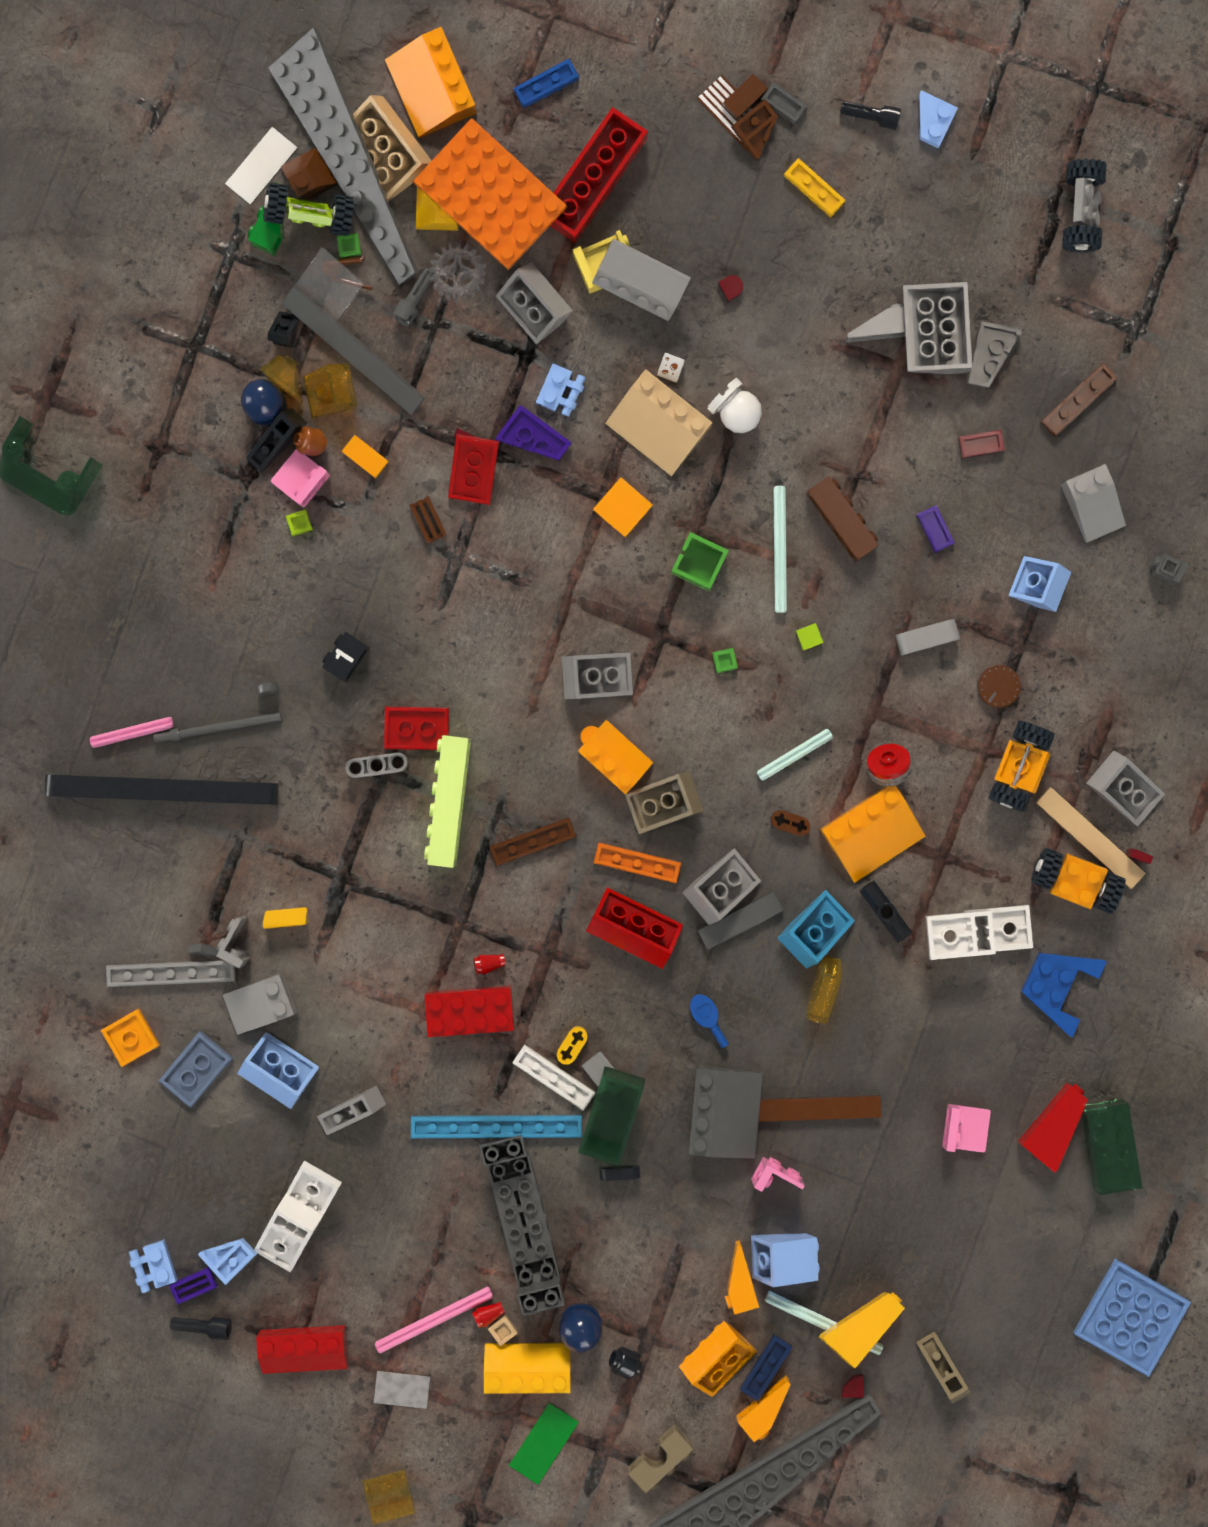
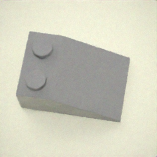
M1106 464L1061 484L1086 543L1126 526L1115 484Z
M630 652L562 657L565 699L633 695Z
M1116 751L1109 755L1086 783L1137 827L1165 795L1128 758Z
M734 848L698 877L682 893L707 924L711 925L720 921L761 880Z
M283 972L223 994L237 1035L290 1017L298 1012Z

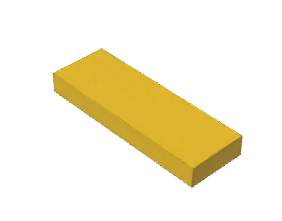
M799 158L784 173L786 179L830 218L846 201Z

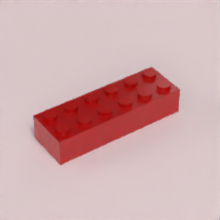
M612 107L553 192L567 205V208L550 227L576 244L646 142L648 131Z

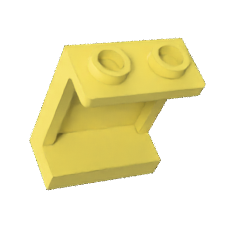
M620 230L616 231L614 236L583 249L577 247L572 250L573 257L589 294L602 289L593 284L592 281L613 238L630 247L627 236H622Z

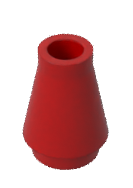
M478 954V957L473 958L476 974L485 975L506 966L503 954Z
M501 1302L476 1308V1311L472 1312L478 1328H486L501 1315L505 1314Z

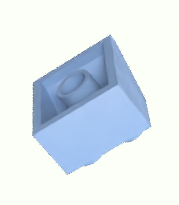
M1024 556L1009 596L1035 607L1056 612L1071 572L1059 563Z

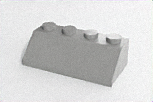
M613 238L592 283L669 321L691 277Z

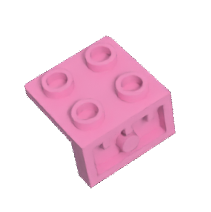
M296 449L271 479V482L304 508L330 477V474Z
M948 1104L942 1147L946 1151L955 1152V1149L985 1152L991 1111L989 1109Z
M763 1157L751 1178L754 1188L761 1192L765 1187L768 1188L773 1180L772 1173L801 1189L805 1186L798 1171L790 1167L786 1170L781 1166V1162L772 1157L769 1160Z

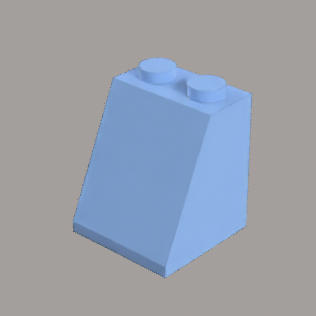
M807 1233L751 1235L752 1278L771 1287L818 1281L820 1267L818 1263L819 1244L817 1237Z

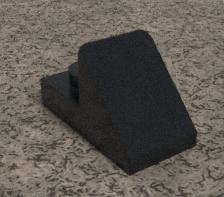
M279 311L268 331L267 340L273 341L275 345L293 348L300 319L294 314Z

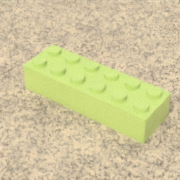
M442 735V739H438L437 752H440V761L435 762L434 773L438 774L437 782H433L432 795H435V803L430 805L429 816L433 817V820L427 829V838H430V845L425 847L424 859L428 860L427 865L453 868L457 864L471 738Z

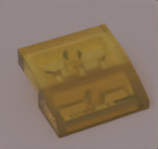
M405 1470L362 1481L366 1502L369 1504L372 1524L415 1514Z

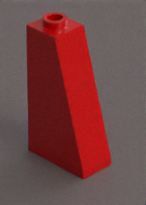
M1066 1083L1018 1140L1023 1147L1054 1173H1056L1088 1101L1083 1096L1085 1091L1076 1084L1071 1086Z

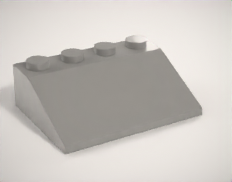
M968 283L903 285L907 372L934 374L968 373L972 369Z

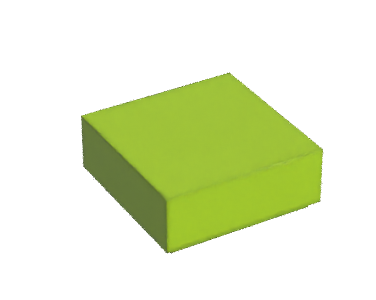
M306 509L286 515L293 537L313 531Z
M816 623L795 631L803 651L823 643Z

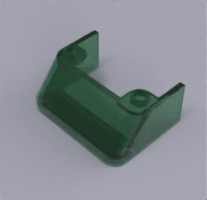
M19 416L2 445L0 478L56 512L65 516L72 515L84 498L102 464L90 457L80 475L72 471H65L60 474L57 481L50 479L20 461L25 451L23 441L33 424Z

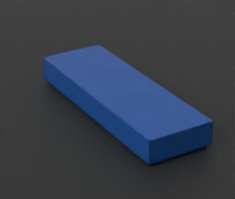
M567 59L514 87L513 91L521 106L525 109L579 80V75L571 60Z

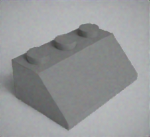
M532 262L518 268L496 295L497 299L536 345L558 328L573 311Z

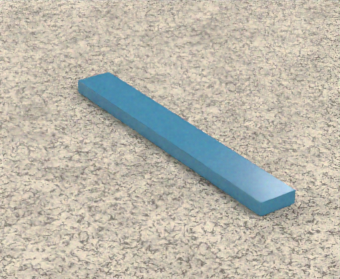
M582 1115L411 1116V1138H511L522 1135L523 1138H582Z

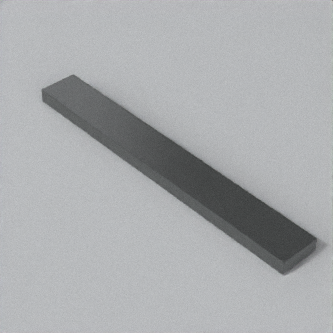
M293 287L282 305L409 414H414L426 397L299 288Z

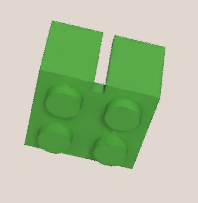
M690 532L671 574L709 592L729 550Z

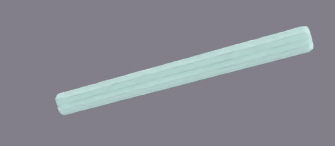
M785 486L774 487L775 612L777 613L787 611Z
M768 1291L765 1296V1302L824 1330L837 1323L771 1291ZM877 1342L870 1351L880 1355L883 1350V1344Z

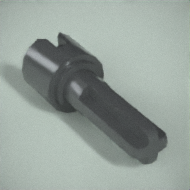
M427 268L423 270L407 298L400 300L392 312L391 316H396V321L409 327L417 315L418 310L416 306L434 276L431 270Z

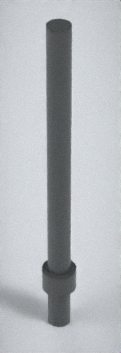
M279 712L183 730L176 728L170 729V732L154 734L153 738L155 743L169 740L176 742L186 737L282 721V717Z

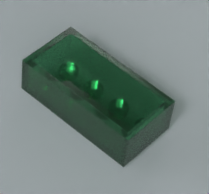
M604 1066L578 1153L618 1166L620 1165L644 1090L645 1078Z
M1120 1099L1086 1105L1082 1113V1121L1094 1191L1099 1195L1143 1189L1129 1103Z

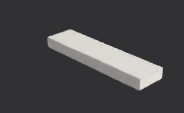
M525 1044L513 1061L514 1065L583 1111L595 1094V1091Z

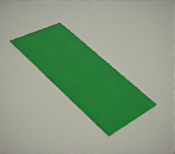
M549 1403L508 1466L539 1485L579 1422Z

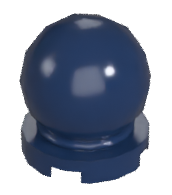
M266 379L249 382L241 394V406L244 413L254 423L270 426L279 413L285 411L287 407L284 393L275 383Z
M574 1303L562 1312L559 1322L561 1341L573 1352L584 1353L593 1349L602 1335L600 1314L590 1304Z

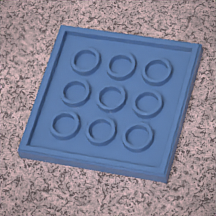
M1115 1258L1073 1333L1150 1377L1191 1302Z

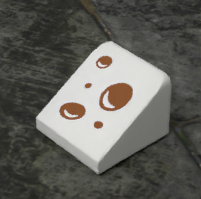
M664 353L657 376L677 383L685 360Z

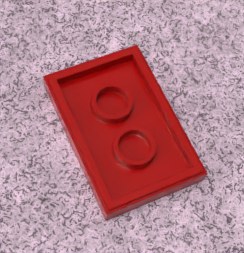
M461 434L456 435L448 498L490 505L499 441Z
M385 707L384 749L437 750L438 739H442V735L449 736V708Z

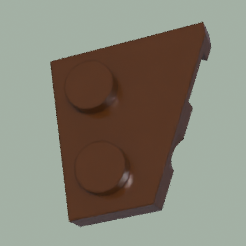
M765 99L731 126L755 161L761 156L762 149L778 117Z

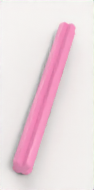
M485 1287L376 1341L375 1347L379 1353H382L492 1299V1291L489 1287Z

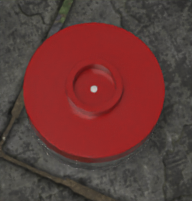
M880 745L874 748L867 757L869 776L878 785L895 786L906 781L911 775L910 754L901 745Z

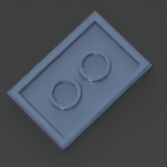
M199 1031L158 1081L192 1108L233 1057L202 1031Z

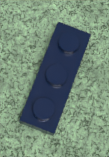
M773 1334L739 1387L740 1391L759 1401L793 1348L792 1345L776 1334Z

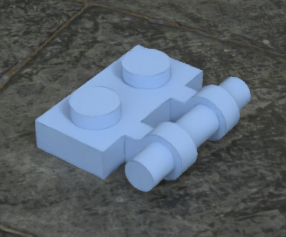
M552 364L536 404L556 412L559 405L564 406L561 414L569 417L571 411L575 410L577 405L575 402L579 393H582L584 389L583 383L586 377L578 374L576 381H571L572 371ZM566 387L572 389L568 399L562 398Z
M165 1239L145 1245L143 1247L145 1255L139 1256L137 1249L129 1251L131 1258L129 1262L131 1267H134L137 1277L135 1281L137 1286H140L142 1293L150 1291L148 1285L150 1281L154 1282L155 1288H159L178 1280ZM147 1262L150 1273L145 1275L142 1264Z

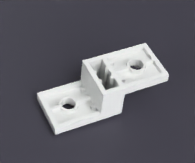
M1029 905L966 910L964 913L925 916L930 960L996 954L995 951L1033 948ZM1008 922L1013 923L1015 927L1012 934L1004 932V925ZM948 930L955 932V939L952 942H947L944 939V934Z
M304 1161L286 1195L271 1217L254 1249L255 1252L291 1273L342 1182ZM310 1186L316 1187L318 1191L313 1190ZM277 1243L282 1244L285 1248L280 1247Z

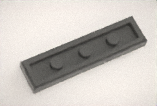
M772 892L724 916L720 921L699 929L698 932L708 950L783 912V909L775 893Z

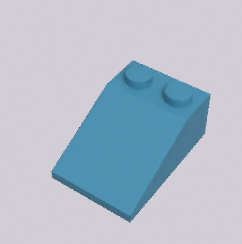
M825 890L777 938L807 969L821 961L855 920Z

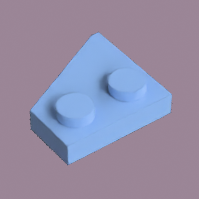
M921 90L918 96L920 108L919 140L939 148L958 107Z
M244 1238L203 1250L198 1255L226 1285L257 1253Z

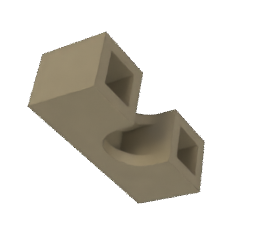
M676 1424L659 1438L660 1446L666 1451V1455L661 1460H651L643 1453L628 1466V1475L645 1493L650 1489L652 1491L656 1489L661 1483L660 1480L665 1475H671L676 1470V1465L681 1460L686 1461L693 1453V1443Z

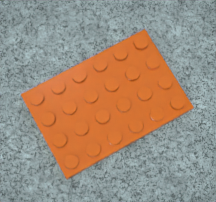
M472 118L413 180V183L507 270L521 258L567 208L564 202Z

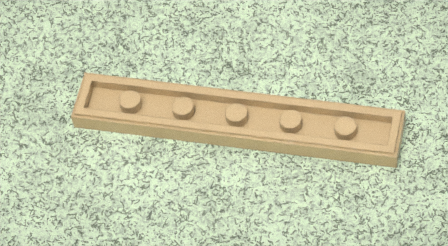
M1049 787L1035 802L1109 871L1125 878V884L1129 889H1132L1146 874L1053 788Z

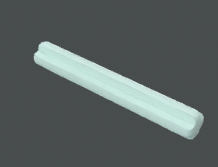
M825 729L758 770L757 775L762 781L766 780L833 738L831 732Z

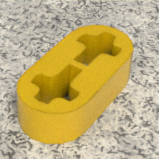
M573 1027L558 1048L557 1058L562 1064L572 1063L586 1043L587 1032L583 1027ZM581 1031L584 1039H578L574 1045L572 1043L574 1040L572 1033ZM569 1046L573 1047L570 1052L572 1057H567L564 1060L561 1051H566Z

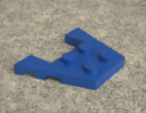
M1038 953L1021 992L1068 1036L1073 1037L1080 1019L1064 1013L1060 1009L1078 970L1099 979L1107 961Z

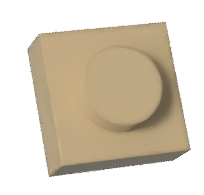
M506 1314L488 1326V1330L500 1346L518 1334V1330Z

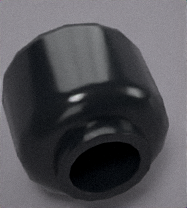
M620 1347L617 1350H613L609 1358V1366L615 1375L630 1379L641 1371L642 1362L640 1361L639 1353Z

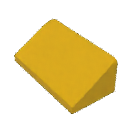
M303 907L266 911L263 928L306 925L309 923L308 909Z

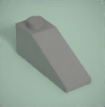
M903 304L891 305L890 308H887L849 332L845 337V343L905 337Z
M374 1086L320 1114L317 1118L326 1135H329L375 1113L385 1106L386 1103L377 1086Z

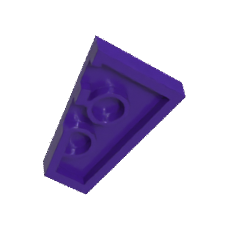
M522 405L517 408L495 438L496 441L560 461L572 445L569 440Z

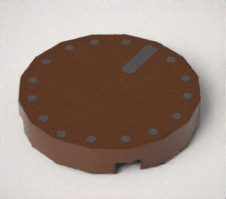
M995 665L986 669L980 675L977 682L978 694L989 706L994 708L1006 707L1018 698L1021 691V682L1018 675L1011 668L1004 665Z

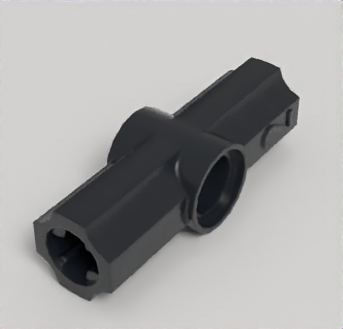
M874 880L859 890L875 912L876 917L881 920L897 943L903 941L912 933L911 929L897 912L895 906L891 904ZM884 906H889L891 909L888 917L881 916V909Z

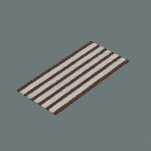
M721 75L697 99L748 152L731 126L754 107L751 106L736 120L722 106L723 102L736 89Z

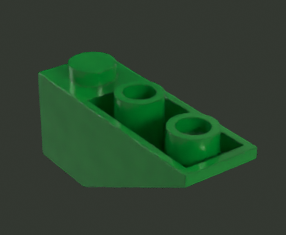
M261 206L257 213L258 220L255 226L252 225L248 231V241L252 246L275 256L284 238L283 222L282 225L264 222V207Z

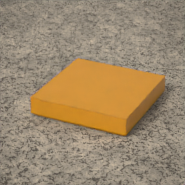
M620 477L594 507L593 511L625 538L652 508L653 504Z
M140 1009L133 1011L101 1030L121 1067L160 1046Z

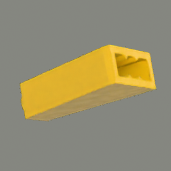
M883 1292L821 1333L819 1338L847 1364L856 1368L905 1309L900 1304L902 1300L893 1292L891 1294Z

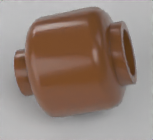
M304 426L294 435V444L297 451L301 454L316 457L326 449L327 438L322 430Z

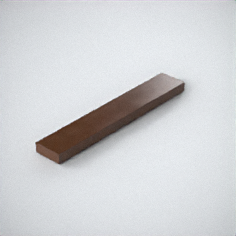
M880 1095L760 1100L759 1122L881 1118Z

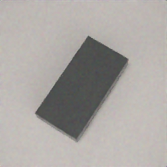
M774 82L760 101L762 102L765 99L774 112L794 126L808 107Z

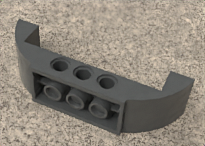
M519 1135L480 1145L484 1167L488 1168L518 1286L517 1297L522 1316L564 1306L563 1288L555 1248L536 1173L523 1136Z

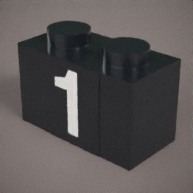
M345 632L344 635L340 634L335 640L334 645L336 647L332 653L328 652L322 660L324 663L322 668L343 682L348 681L369 649L367 645Z

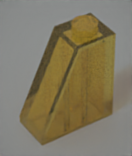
M825 955L818 963L806 1009L807 1019L816 1023L822 1022L827 1024L842 981L841 959Z

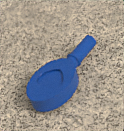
M694 995L690 1001V1011L693 1018L701 1026L710 1028L721 1048H724L729 1043L717 1024L718 1011L714 1002L706 995Z

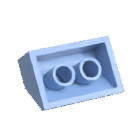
M266 1032L244 1060L237 1074L292 1109L319 1069V1066Z

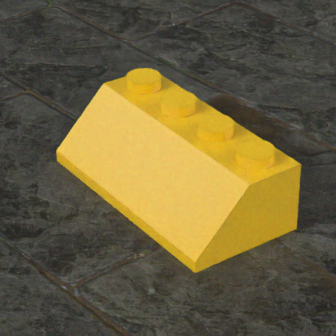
M485 1343L484 1394L570 1393L571 1356L570 1350L563 1343H504L501 1346L498 1343Z

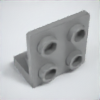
M246 916L231 920L227 927V931H229L225 939L222 938L216 948L219 950L216 955L217 957L238 968L247 965L251 958L246 955L247 951L237 946L232 948L248 919Z

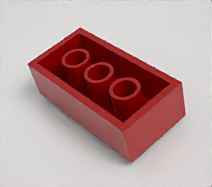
M512 985L431 991L424 994L428 1037L514 1031L515 1029Z

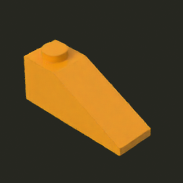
M740 1240L735 1242L727 1286L729 1295L725 1296L728 1309L733 1308L734 1315L759 1308Z
M786 1375L764 1392L759 1401H753L736 1415L738 1423L753 1442L758 1439L762 1440L769 1434V1430L791 1385Z

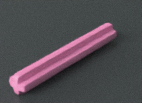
M166 717L90 737V743L93 748L171 729L174 727L172 717Z

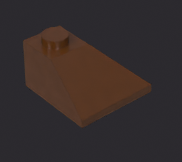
M316 147L280 166L298 199L309 201L338 185V182Z

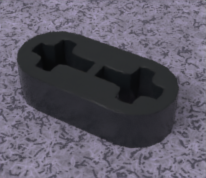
M638 1165L608 1166L599 1169L600 1180L602 1181L630 1180L641 1177L640 1166Z

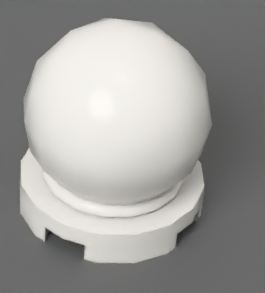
M737 377L727 385L729 388L725 391V394L722 396L719 393L707 409L712 414L720 412L721 421L729 430L734 433H745L757 426L762 416V409L756 396L748 391H741L743 383Z

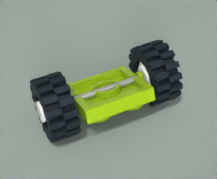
M273 182L268 183L263 208L264 222L282 225L286 211L288 219H291L292 222L302 224L305 221L317 227H325L327 225L329 226V232L332 234L348 236L350 233L354 212L353 197L335 194L331 209H329L328 204L287 197V185Z

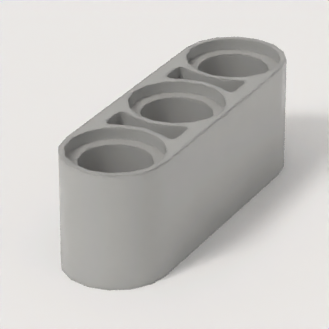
M955 619L895 635L901 656L960 639Z
M402 753L354 758L347 762L345 770L352 778L398 773L408 768L409 759ZM398 756L404 760L403 767L399 769L395 768L393 764L394 759ZM377 759L383 763L382 769L378 772L372 768V763ZM355 762H358L362 767L359 774H353L351 771V766Z

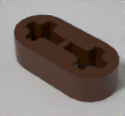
M777 810L770 817L773 827L794 835L804 836L810 830V822L806 818L786 811ZM781 813L784 819L789 820V823H781L778 826L777 821L774 820L775 816H780ZM802 820L806 829L801 830L799 833L797 832L798 828L791 826L792 822L800 823Z

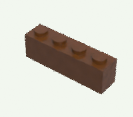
M828 476L808 490L806 495L854 562H857L879 546L877 544L878 538L872 530H867L864 525L866 522L862 515L854 512L852 509L853 503L849 497H844L839 491L841 489L839 483L834 478L831 480Z

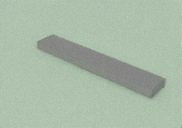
M225 960L107 965V987L236 981V966Z

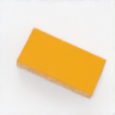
M356 435L352 437L342 450V453L375 479L389 463L388 460Z

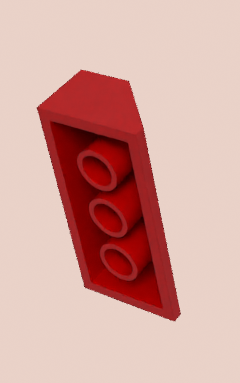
M606 888L586 932L663 969L674 949L683 924L612 889Z
M346 1325L260 1330L256 1336L257 1359L262 1374L348 1369Z

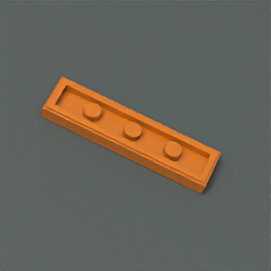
M599 842L594 859V864L672 883H677L681 862Z

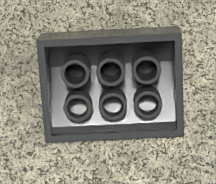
M701 1065L697 1067L689 1155L755 1159L763 1072Z

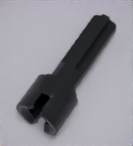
M843 101L840 113L877 121L880 124L879 127L896 130L901 108L884 105L880 109Z
M172 1317L170 1321L171 1330L207 1334L210 1339L228 1340L232 1328L231 1319L212 1317L209 1321Z

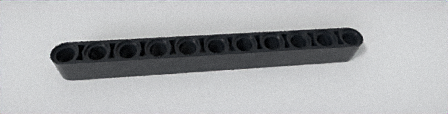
M45 774V796L277 805L278 783Z

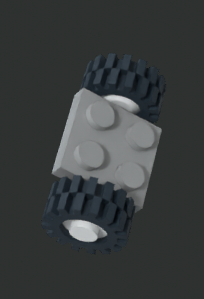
M1076 159V161L1072 160L1067 165L1066 183L1075 186L1073 222L1078 226H1068L1063 230L1062 248L1066 251H1077L1079 253L1084 251L1086 253L1100 250L1102 247L1103 230L1100 227L1097 228V225L1100 223L1098 204L1101 203V192L1095 186L1103 185L1106 182L1107 164L1099 159Z

